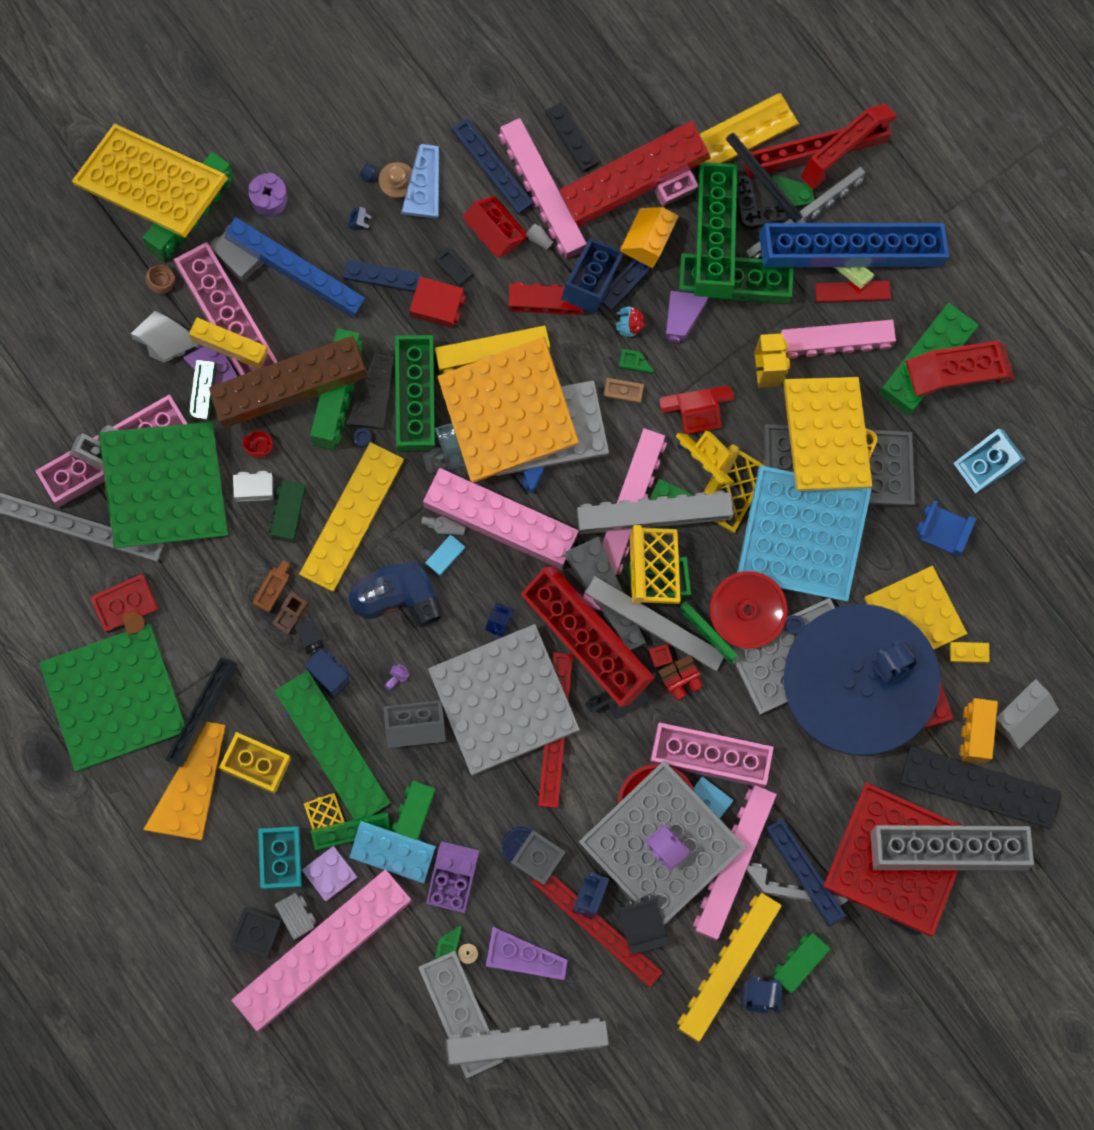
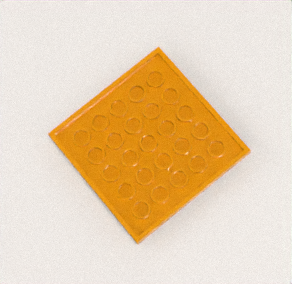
M544 337L437 376L472 483L580 444Z

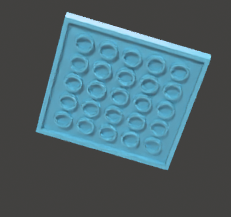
M759 465L737 573L743 571L759 572L773 579L780 588L848 601L871 488L796 491L794 472Z

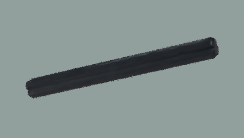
M735 133L728 135L726 141L794 223L800 221L803 217L802 214Z

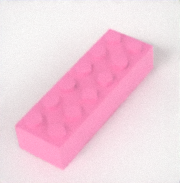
M658 723L650 764H661L665 760L669 766L681 771L764 788L767 785L774 747Z

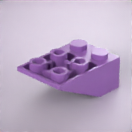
M441 841L426 904L465 913L479 850Z

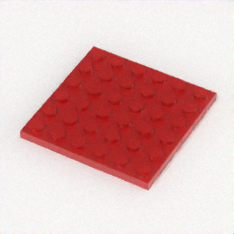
M865 783L822 888L932 937L958 870H873L871 831L876 825H961L869 783Z

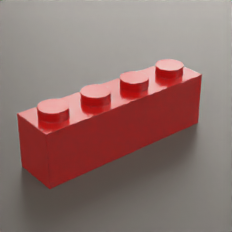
M521 282L510 284L509 312L583 316L584 309L561 300L564 287L561 285L543 286L540 283L525 285Z

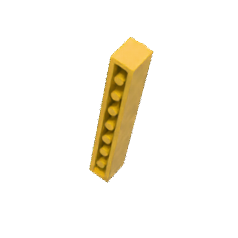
M763 893L753 897L749 904L752 907L749 913L744 912L739 920L741 926L738 930L734 929L728 938L732 940L729 946L726 947L724 945L718 955L721 957L718 964L713 963L708 971L711 974L707 981L703 980L698 990L701 992L698 997L693 996L687 1006L690 1008L687 1015L683 1013L677 1022L680 1025L678 1030L696 1042H700L782 906Z

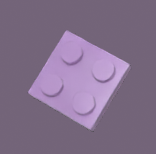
M334 846L302 870L326 902L357 879V876Z

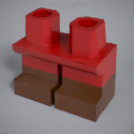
M691 655L659 670L657 673L667 693H671L676 701L686 697L682 687L689 685L693 693L702 688L699 679L700 673L697 671Z

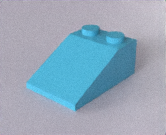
M997 429L953 464L973 491L978 493L1025 461V458L1005 431Z

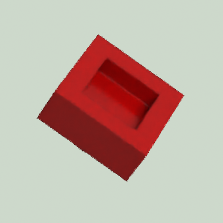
M668 644L648 650L654 669L673 664Z

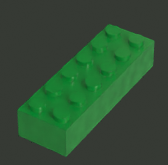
M213 152L209 154L202 164L224 173L228 179L192 227V231L197 228L201 217H205L209 213L210 206L220 199L222 191L225 188H229L233 182L230 164ZM154 223L142 238L147 251L165 263L175 255L176 248L184 244L187 236L184 238Z
M682 253L678 292L694 294L695 254ZM735 257V279L732 299L708 298L790 304L793 288V267H763L762 259Z
M948 303L885 383L879 394L910 416L925 395L915 396L905 361L930 351L964 346L979 324Z
M337 328L334 342L353 335L362 356L363 340H360L359 333ZM355 382L320 394L310 434L312 446L334 451L336 445L339 446L341 441L340 427L343 428L345 425V410H348L350 404L349 392H353Z
M433 335L395 336L397 452L430 451L435 448Z

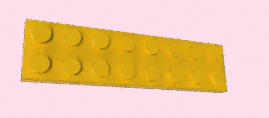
M370 442L299 576L334 593L404 462L403 458Z

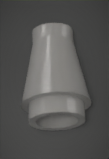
M534 224L525 234L529 237L528 240L543 247L545 250L553 243L543 228L537 224Z

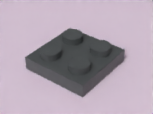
M533 830L511 864L544 885L566 852Z

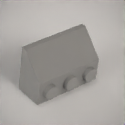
M1035 679L996 717L995 727L1019 750L1059 709L1051 694Z

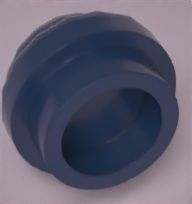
M367 163L359 173L363 181L375 182L379 180L376 167L373 164Z

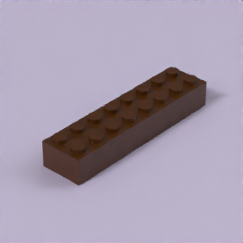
M352 335L208 388L219 422L224 428H228L367 378L368 374L358 344Z

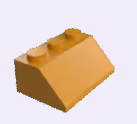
M663 207L640 208L620 251L653 268L679 216Z

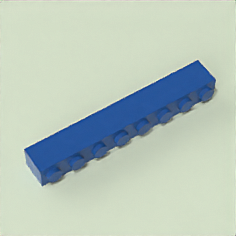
M234 218L225 232L224 239L351 318L355 316L365 299L363 296L238 218Z

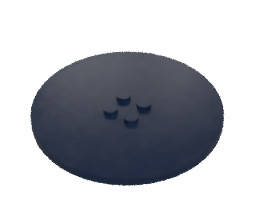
M853 604L841 606L821 614L807 624L798 634L786 658L784 691L794 718L801 728L815 741L843 754L872 756L903 746L925 727L938 701L940 669L930 642L910 620L884 607ZM901 639L914 655L918 664L912 671L908 668L905 672L906 675L892 684H885L871 662L877 658L876 653L883 648L888 650L892 647L893 643Z

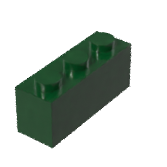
M283 480L282 485H278L276 496L279 499L278 503H274L272 512L275 515L274 522L270 521L268 533H271L272 539L295 543L306 493L305 484Z

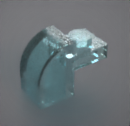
M453 424L435 428L439 446L445 456L444 460L445 464H447V470L464 466V458Z

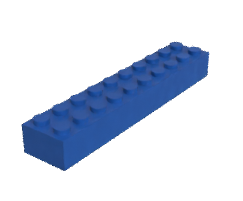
M765 223L759 232L763 267H942L949 258L944 223Z

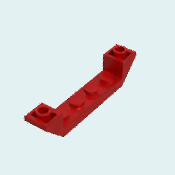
M886 104L867 108L810 158L800 176L801 179L814 190L826 179L824 173L878 125L884 129L897 118V115Z

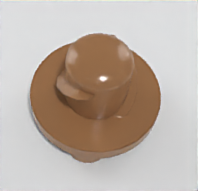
M400 162L390 163L385 166L379 175V186L382 192L390 199L404 198L408 189L412 168Z

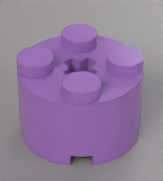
M274 173L259 175L249 184V198L255 212L272 217L280 214L287 203L286 187L284 182Z
M666 824L660 826L644 841L658 861L664 860L663 865L670 872L691 853Z

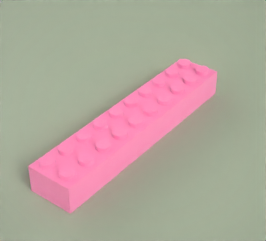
M385 869L231 1001L255 1030L260 1032L411 903V899Z

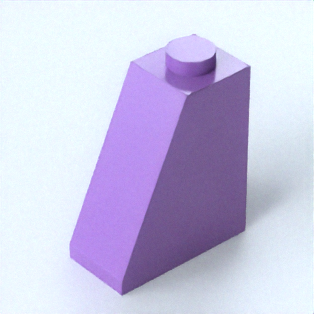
M671 291L665 339L672 343L684 341L706 306L708 297L694 296L693 293Z

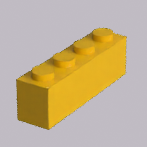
M196 318L189 332L192 342L257 369L262 368L268 356L267 346L200 318Z

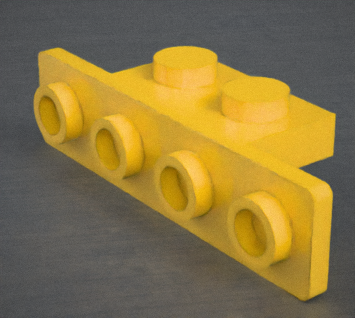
M705 431L697 443L687 434L678 433L676 435L680 440L679 443L692 452L691 456L703 464V468L712 473L718 483L722 485L733 484L734 481L723 471L733 457V454L710 431Z

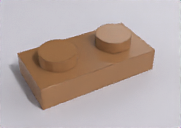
M607 378L603 398L641 404L644 384Z

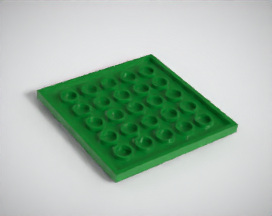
M212 422L98 433L114 549L228 535Z
M150 623L144 625L143 629L137 633L127 635V632L39 662L75 772L177 737L185 724Z

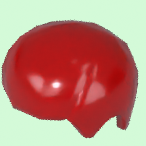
M252 431L249 436H244L242 446L249 456L261 459L272 451L273 440L264 431Z

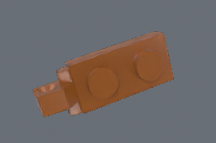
M282 560L278 569L274 567L273 570H270L252 603L254 606L271 613L288 582L290 575L287 572L291 566L290 563Z

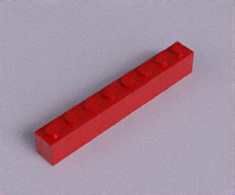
M878 125L848 152L887 143L891 136L889 125L884 129ZM844 128L752 151L751 154L767 173L806 164L815 153ZM743 161L747 177H756Z

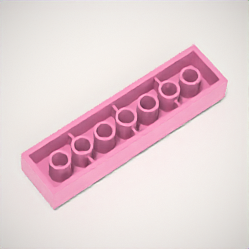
M205 242L174 259L178 271L208 322L267 346L268 356L262 368L277 363L276 358L209 244ZM229 357L240 376L258 370L255 367Z
M169 394L113 426V428L129 430L187 424ZM69 451L37 469L36 473L53 502L59 508L105 482L103 471L70 455Z
M439 468L423 501V506L433 512L560 569H563L567 560L563 553L572 549L578 537L579 530Z

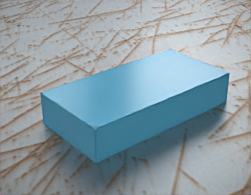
M450 535L425 564L437 575L441 576L462 553L465 546Z

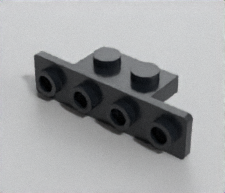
M651 666L646 667L654 677L658 675ZM605 690L601 695L591 697L585 703V706L590 712H594L608 704L613 717L617 719L649 701L645 690H643L630 705L620 707Z

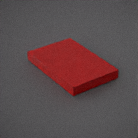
M140 574L90 597L105 632L124 625L122 618L124 614L136 612L145 616L159 609L144 574Z

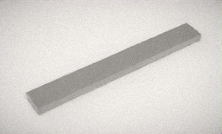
M595 576L584 593L686 655H691L693 659L713 671H717L724 658L713 646L641 603L640 605L632 604L631 597Z

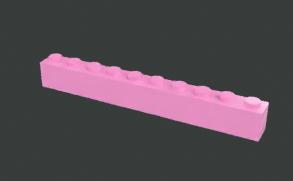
M643 429L617 504L622 500L638 502V499L648 498V494H646L647 487H652L655 478L652 476L653 470H658L661 461L658 459L659 453H664L667 444L664 442L665 435ZM630 530L606 532L602 546L615 575L621 574L624 564H621L622 557H627L630 547L627 546V543L630 539ZM584 594L583 598L596 613L602 615L603 612L600 607L596 605L591 597Z

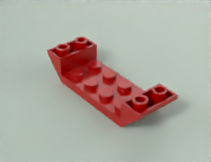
M999 341L934 350L905 361L916 397L933 394L942 388L996 380L997 383L1015 380L1005 345Z

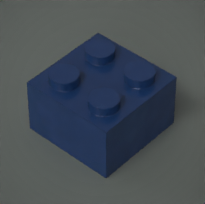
M320 649L304 664L306 671H309L312 678L333 699L350 684L349 672L342 664L339 666L336 664L335 657L328 650L324 652Z

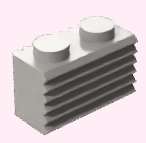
M294 893L275 904L294 940L315 929L314 924L317 922L312 913L307 914L304 909L307 904L302 895L298 897Z

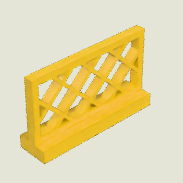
M732 444L727 449L733 454V457L723 471L727 475L735 472L737 483L722 486V484L714 479L715 476L712 475L703 493L711 495L720 489L726 488L727 493L731 494L729 487L739 485L741 495L736 497L731 495L732 510L736 521L733 527L728 525L726 520L713 521L728 531L735 533L753 498L757 477L753 478L751 468L759 467V465L764 466V464L738 450L739 447ZM737 456L745 460V467L737 468L735 462ZM747 469L750 479L741 481L738 471ZM751 482L753 490L751 493L745 494L742 484ZM742 498L744 507L743 509L736 510L733 500Z
M633 525L630 530L632 604L640 605L641 602L679 604L680 580L677 530L641 528V525ZM644 534H651L655 540L648 544L644 540ZM664 535H672L673 542L669 546L661 539ZM657 541L665 548L660 554L652 547ZM648 550L656 556L651 563L645 558V553ZM666 551L673 555V561L670 564L662 557ZM658 559L666 566L661 572L653 566ZM648 568L657 575L652 581L645 575V571ZM667 569L674 574V579L671 582L663 575ZM658 578H661L667 584L662 590L653 583ZM649 586L658 593L655 597H646V589ZM670 587L675 592V598H668L663 592Z

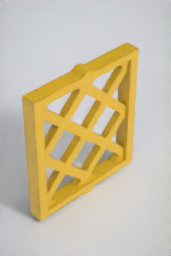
M335 793L304 803L312 829H315L313 822L319 824L317 828L327 826L323 824L325 817L332 820L330 825L334 821L338 823L344 822ZM331 798L329 805L322 802L323 799ZM333 800L335 801L337 808L331 806ZM318 802L316 809L310 807V804ZM321 804L327 807L325 813L318 811ZM330 808L336 811L333 817L327 815ZM308 809L314 811L312 817L310 816ZM338 812H339L341 821L335 819L336 816H337V814H338ZM316 813L323 815L320 822L314 819Z

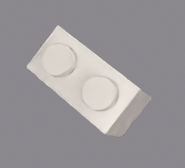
M258 471L257 474L239 472L238 475H233L235 502L274 500L272 473Z

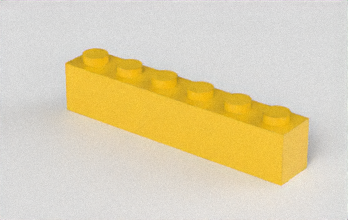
M546 326L435 348V356L439 374L450 372L541 337L546 339L550 351Z

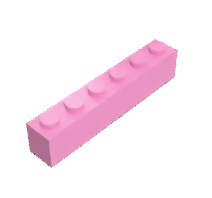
M893 320L781 330L784 339H787L788 351H786V357L789 359L797 358L799 355L814 357L821 353L825 355H833L836 352L848 354L853 353L854 350L869 352L875 348L888 350L896 342Z

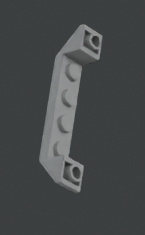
M751 863V866H747L745 872L761 893L812 902L805 891L799 890V886L788 885L785 888L780 887V883L768 882V885H766L767 869L762 868V864ZM832 893L839 906L848 901V899Z

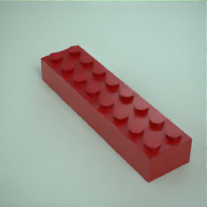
M692 120L559 189L575 223L580 227L654 189L657 185L711 159Z
M555 566L544 567L521 593V596L620 707L630 705L655 679Z

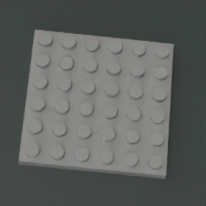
M535 624L428 668L472 776L580 731Z
M665 760L579 841L634 902L641 901L640 897L652 894V898L657 897L663 925L746 848ZM663 824H666L691 852L671 872L663 865L664 860L658 861L644 843Z

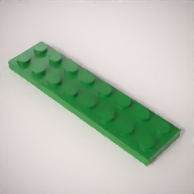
M308 670L274 691L354 820L371 816L390 804V801Z

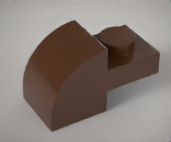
M291 591L272 624L286 634H290L299 619L305 614L309 602Z

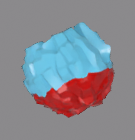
M628 306L617 313L621 315V322L616 323V328L621 335L632 337L643 330L645 320L644 315L639 310Z

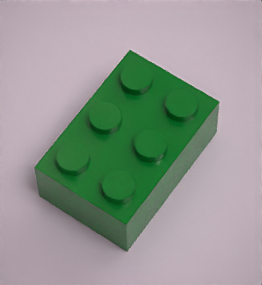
M687 557L679 558L680 600L690 599L691 596ZM673 558L665 560L670 564ZM660 560L653 564L659 572L666 567ZM630 562L629 565H628V573H629L630 591H631V598H632L631 562ZM650 568L645 571V575L651 581L657 576ZM669 569L663 573L670 582L674 579V574ZM661 578L653 582L660 590L667 585ZM651 586L646 589V597H655L658 594ZM670 587L663 592L668 598H675V592Z

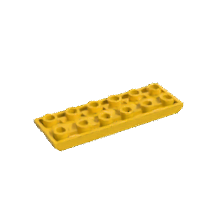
M776 94L701 133L700 136L711 159L705 162L724 164L739 156L726 141L727 136L731 133H735L750 151L798 126L799 122L788 107L783 96Z

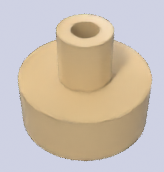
M464 944L459 948L458 957L462 963L472 964L478 957V951L474 945Z

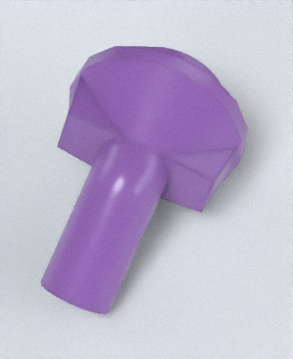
M403 665L392 666L390 673L393 677L384 686L390 691L399 681L405 682L409 677L408 669Z

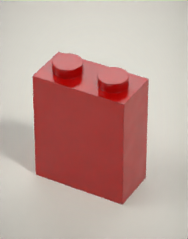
M420 277L411 304L410 317L453 329L454 324H458L461 313L458 312L459 308L464 306L466 295L463 294V288Z

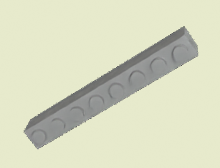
M716 491L711 495L697 493L695 496L687 497V495L682 494L670 499L667 496L658 497L657 500L642 498L638 499V502L622 500L618 504L602 502L598 506L583 504L581 507H577L579 534L630 530L633 525H641V528L731 520L733 517L731 494L725 493V491Z
M600 1018L589 1019L588 1023L580 1024V1021L568 1022L567 1026H561L560 1023L549 1024V1028H541V1025L530 1026L529 1030L521 1031V1028H511L507 1033H502L501 1030L489 1031L490 1035H482L481 1032L470 1033V1037L462 1038V1035H452L450 1039L445 1041L448 1066L605 1048L609 1045L606 1021L600 1022Z

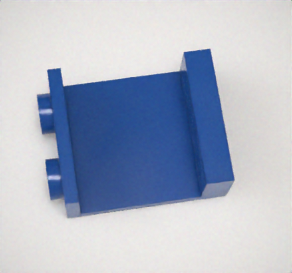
M933 501L931 506L927 505L923 515L926 516L924 522L920 521L916 532L919 533L917 539L959 557L964 550L976 518L969 516L967 519H964L937 507L938 502Z

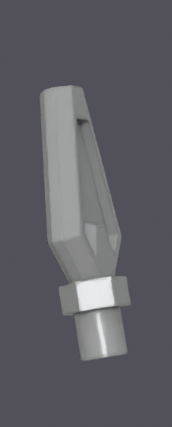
M423 516L421 524L428 525L429 528H434L438 534L464 535L466 528L444 516L438 518Z

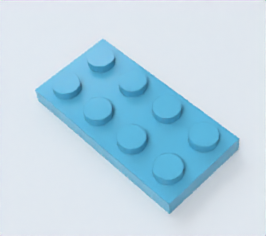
M361 821L350 858L424 883L436 847Z

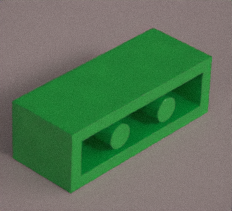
M415 781L412 782V785H407L404 796H407L405 804L401 803L398 814L401 816L398 822H394L391 831L418 840L435 794V788Z
M813 933L809 936L805 934L798 942L800 944L796 951L792 949L786 955L787 961L784 965L779 964L772 972L775 975L771 979L780 981V986L789 995L793 993L830 950Z

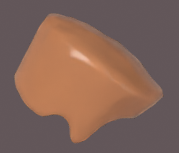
M157 265L148 269L145 280L149 289L160 295L172 290L175 284V275L167 265Z

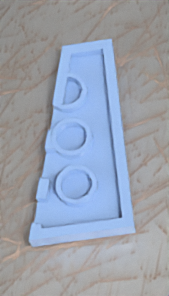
M421 144L418 147L401 211L402 215L435 219L438 217L439 146Z

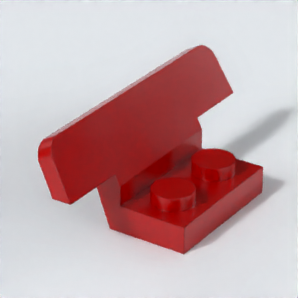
M721 386L665 396L660 399L661 413L680 410L684 434L722 428L718 403L734 400V395L729 386Z

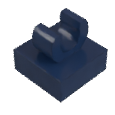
M358 207L351 210L348 228L353 230L369 228V225L364 223V219L369 220L371 216L365 214V208Z

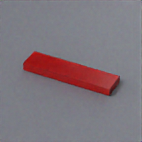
M890 281L868 282L861 289L853 282L815 283L816 303L890 301Z

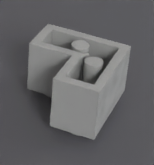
M107 425L102 428L101 432L118 430ZM83 433L77 436L69 454L103 471L99 436L97 440Z

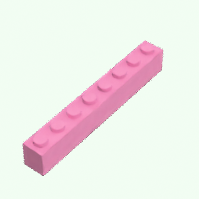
M519 118L501 126L500 134L498 135L502 145H506L509 159L511 161L514 160L517 174L519 176L522 175L526 191H530L533 196L531 199L536 208L539 207L543 223L548 224V232L551 238L555 239L558 243L556 245L560 255H564L565 259L583 252L586 242L521 119Z
M756 785L753 789H748L745 800H748L746 806H741L737 816L740 818L738 825L734 824L731 830L746 848L717 874L716 879L711 880L708 890H711L708 898L704 897L700 908H703L701 916L697 915L693 926L696 927L694 932L712 940H718L777 794Z

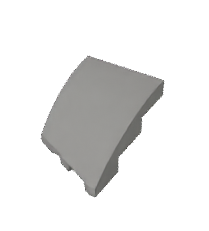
M154 311L131 333L132 339L147 345L150 357L163 363L185 354V351L190 348L196 347L198 349L201 347L200 344L191 341L189 332L157 311Z

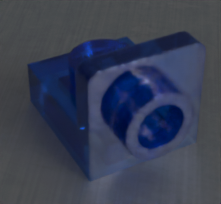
M496 602L488 618L485 630L503 637L514 609Z

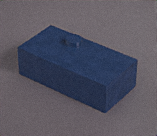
M590 238L565 284L561 300L596 314L620 267L624 253L617 248Z

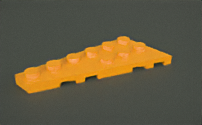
M206 722L183 767H179L143 829L144 831L202 841L225 725Z

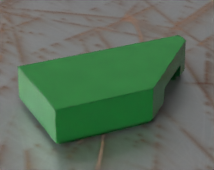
M622 349L619 363L620 369L653 374L652 367L647 363L641 352Z
M458 926L439 939L435 959L453 951L457 952L462 926Z

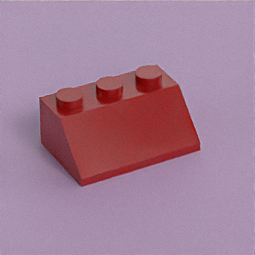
M495 196L475 201L462 216L466 224L474 230L478 238L487 245L490 252L497 258L508 255L529 238L525 235L526 231Z

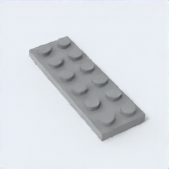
M455 951L418 967L449 1039L452 1035H462V1038L470 1037V1033L481 1032L482 1035H490L489 1028ZM496 1060L462 1064L461 1068L465 1077L469 1078L503 1061Z

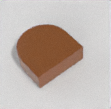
M133 612L122 615L127 635L137 633L143 629L144 618L141 614Z

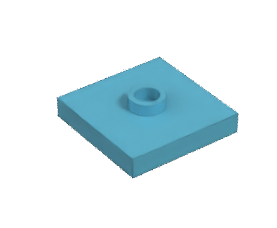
M704 777L694 787L695 793L719 819L733 802V799Z

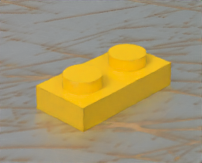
M951 642L949 644L950 662L989 663V643Z

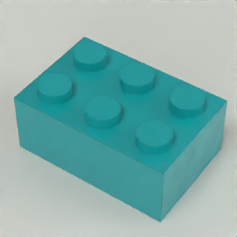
M299 827L258 829L261 890L301 889Z

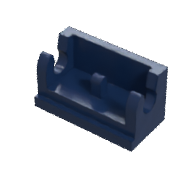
M591 872L589 875H586L572 911L592 919L597 913L609 878Z

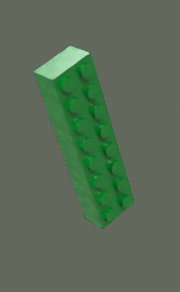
M704 162L700 164L698 172L694 296L732 299L735 279L737 164Z

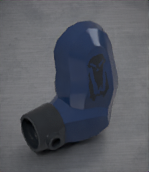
M416 562L382 567L356 581L350 588V606L355 614L364 619H375L388 609H396L404 605L410 608L408 611L418 627L428 626L444 616L439 598L435 596L430 580Z

